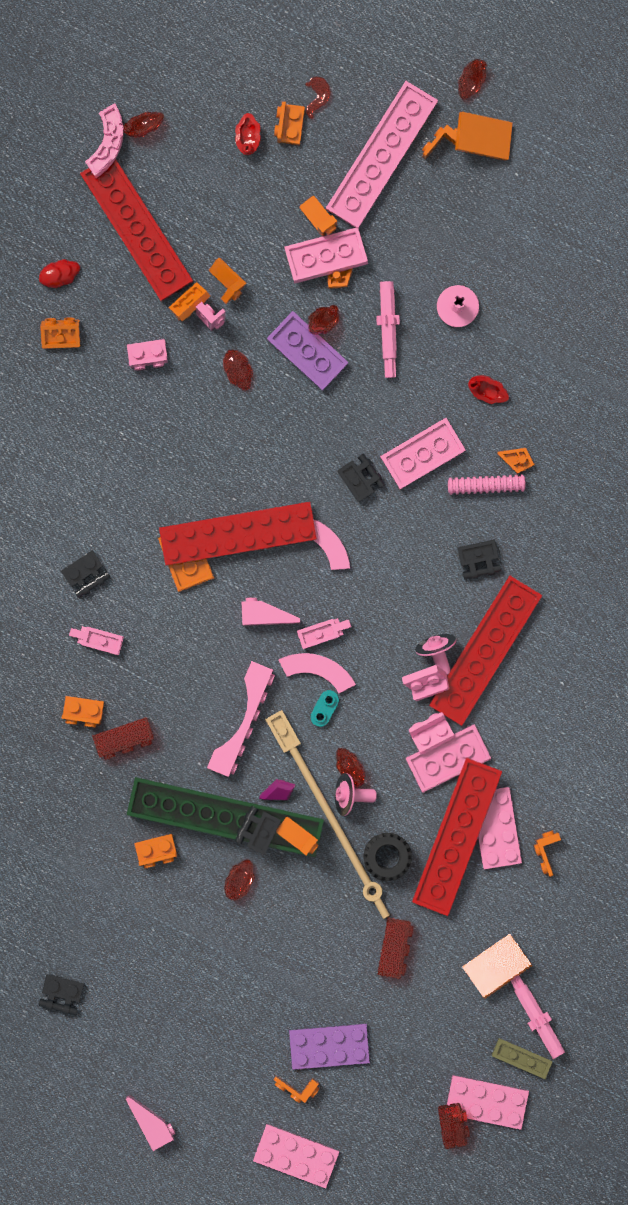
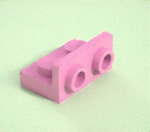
M201 302L196 306V315L211 331L214 328L219 329L225 323L226 311L224 309L214 316L213 313L215 312L208 304L204 305Z
M165 339L127 345L129 366L134 368V370L146 369L145 366L153 365V368L163 367L164 363H168Z
M437 665L402 677L403 684L412 690L415 701L449 690L447 674Z
M443 712L435 713L422 723H415L409 729V733L421 755L455 738Z

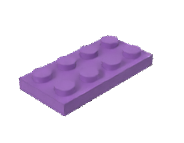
M293 311L267 338L278 351L322 391L349 363Z
M366 1024L289 1030L292 1069L370 1063Z

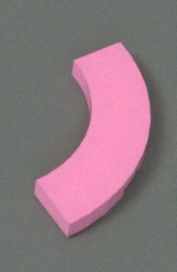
M115 103L99 113L104 127L103 142L97 151L85 161L95 178L99 177L111 166L122 146L124 134L123 121Z
M313 519L317 540L313 541L324 550L331 570L350 569L349 559L340 539L327 526Z
M302 653L279 659L287 677L298 673L316 674L328 680L338 693L356 685L345 669L326 657Z

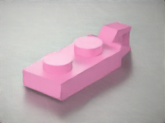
M337 618L298 630L297 633L302 648L306 649L339 638V636L344 635L342 630L351 628L349 620L339 622Z
M83 626L81 631L71 628L69 636L79 638L77 643L115 655H119L124 639L123 636Z

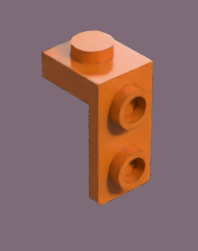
M448 125L444 129L440 127L434 135L436 137L432 143L428 142L422 149L424 152L422 157L426 159L444 137L456 146L457 129L453 130Z
M312 196L300 205V210L322 237L325 234L330 235L336 230L337 220L333 215L330 216L315 196Z
M221 258L216 259L209 272L227 288V291L221 297V300L227 304L232 299L235 301L242 294L241 290L246 285V282Z
M286 817L276 830L277 834L305 855L308 853L313 854L319 846L316 843L317 838L289 817Z
M553 830L543 833V838L535 840L536 845H534L537 856L541 855L543 863H540L544 874H548V877L553 876L543 846L561 840L559 833H554Z
M277 1075L274 1077V1081H276L275 1086L282 1091L287 1089L292 1093L291 1097L298 1103L301 1100L305 1103L310 1096L313 1098L320 1089L317 1087L319 1082L314 1078L310 1080L302 1093H300Z

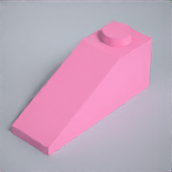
M246 598V602H242L243 626L300 623V618L265 602L257 601V598Z
M132 1096L126 1098L153 1151L174 1140L173 1135L176 1133L171 1123L167 1124L163 1118Z

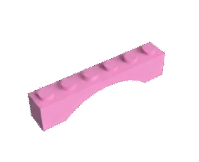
M251 661L244 678L248 695L247 711L244 720L235 735L223 746L214 750L207 767L208 769L228 777L230 773L234 775L238 766L235 763L237 756L241 757L246 747L242 744L245 738L249 739L253 730L250 727L252 720L256 721L259 716L260 710H257L260 702L264 703L268 694L265 692L267 685L271 686L275 675L272 674V669Z

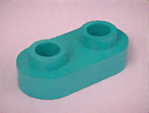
M327 690L318 699L311 713V721L314 725L322 727L329 722L339 702L338 695L334 691ZM328 696L333 698V702L330 704L325 701ZM319 713L324 715V719L321 721L316 718Z

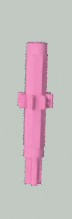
M386 281L380 282L381 316H377V325H381L385 378L396 377L395 358H397L395 325L400 324V315H395L394 282Z
M518 975L511 980V983L515 988L514 992L531 1020L527 1024L531 1031L537 1030L554 1059L565 1053L548 1023L552 1019L548 1012L543 1014L528 986L524 985Z

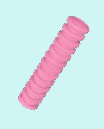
M503 475V477L497 476V478H494V476H491V478L479 476L477 479L476 477H473V479H470V477L458 479L456 477L454 480L452 478L448 480V492L450 495L456 493V495L459 493L465 494V492L468 494L471 492L482 494L484 491L485 493L489 491L491 493H494V491L498 493L503 491L505 493L507 490L509 492H512V490L524 492L525 490L524 475L520 477L518 475L514 477L512 475H509V477Z

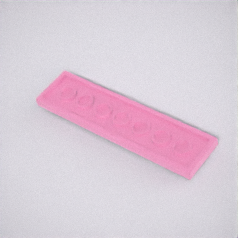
M405 81L327 205L326 210L359 229L438 103V100Z

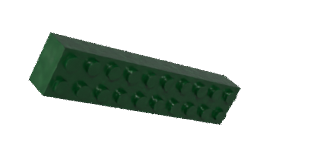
M137 777L134 779L126 814L236 839L238 835L236 832L238 828L242 827L246 812H249L251 806L258 808L256 817L261 818L263 812H266L281 820L279 826L286 817H289L317 838V844H319L324 819ZM252 822L248 832L253 834L258 824ZM275 832L269 847L305 855ZM245 837L243 841L249 842L250 839ZM318 847L313 854L308 853L307 856L316 857Z

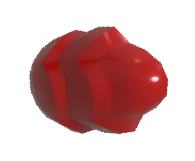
M246 113L236 125L235 142L243 154L250 155L258 149L261 142L260 124L252 114Z
M66 259L58 260L55 263L52 262L40 272L39 282L50 288H59L70 284L79 273L80 265L77 262Z
M477 375L469 380L468 387L477 399L489 404L502 403L509 399V393L504 388L502 382L494 380L490 376Z

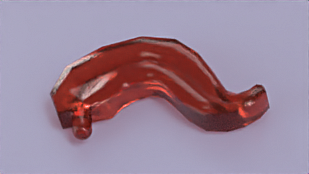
M318 76L311 78L310 82L305 84L306 86H312V89L317 93V98L306 108V113L311 119L314 118L312 115L313 111L324 106L329 101L331 95L329 84L324 78Z

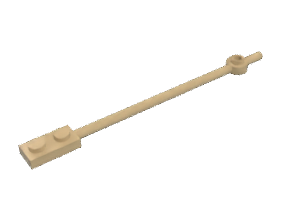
M281 710L265 720L284 753L290 751L365 885L363 888L364 897L368 901H374L383 919L388 917L390 914L380 898L382 895L381 886L376 882H371L296 748L301 743L285 714ZM370 888L376 889V893L374 895L369 894Z

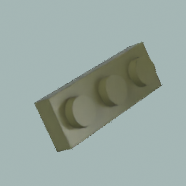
M498 1038L491 1055L543 1079H546L553 1062L501 1038Z

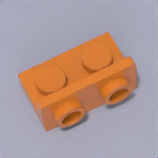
M283 101L281 107L278 106L276 118H280L279 125H275L274 130L277 143L300 145L305 111L304 106L288 105Z
M196 282L168 308L178 320L184 321L196 310V306L201 302L204 304L210 295Z
M68 317L64 318V320L47 318L45 321H42L40 326L42 348L80 347V320Z
M66 696L62 719H66L65 723L77 725V721L85 722L84 726L96 728V724H101L104 701Z
M172 834L134 843L139 866L144 865V869L156 866L155 862L161 860L163 864L173 862V857H177Z

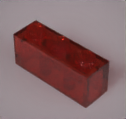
M148 717L92 736L99 758L104 757L105 760L116 757L115 753L120 751L123 754L134 751L133 747L140 745L141 748L152 744L151 741L155 740Z
M387 917L377 975L400 979L401 975H405L407 964L403 962L404 957L409 955L410 950L407 940L408 937H412L414 926L410 925L411 921Z

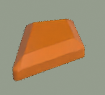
M353 268L329 274L328 288L348 287Z
M526 448L497 453L517 474L534 466Z

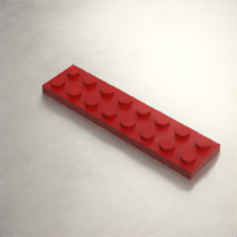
M116 159L97 178H95L89 168L80 173L161 302L193 282Z
M310 502L159 528L165 566L317 540Z
M509 575L448 674L449 690L436 694L429 706L440 713L443 712L444 716L462 726L542 595Z
M466 758L412 900L413 903L449 916L503 771Z

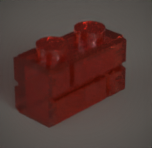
M460 1103L438 1106L444 1148L450 1149L455 1148V1146H466V1138L470 1137L468 1126H464V1121H468L466 1109L462 1110Z

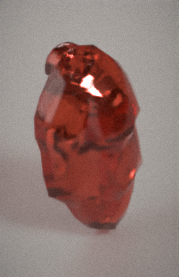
M473 60L464 67L463 73L458 80V95L461 99L466 100L473 94H477L486 79L487 64L484 60Z
M145 112L134 116L124 124V132L132 138L144 137L147 133L158 129L164 121V114L161 112Z
M336 305L317 308L308 318L309 333L313 335L327 334L332 328H335L339 322V308Z
M228 350L223 359L224 371L231 384L237 385L242 390H248L251 387L253 375L248 359L238 350Z
M338 748L336 751V767L341 775L348 773L353 779L355 788L362 786L366 778L363 764L359 762L355 753L350 752L346 748Z
M246 859L232 866L229 876L226 877L224 891L229 900H238L248 893L255 879L253 863L250 860Z

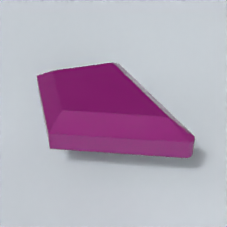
M276 779L260 794L259 799L289 800L295 784Z

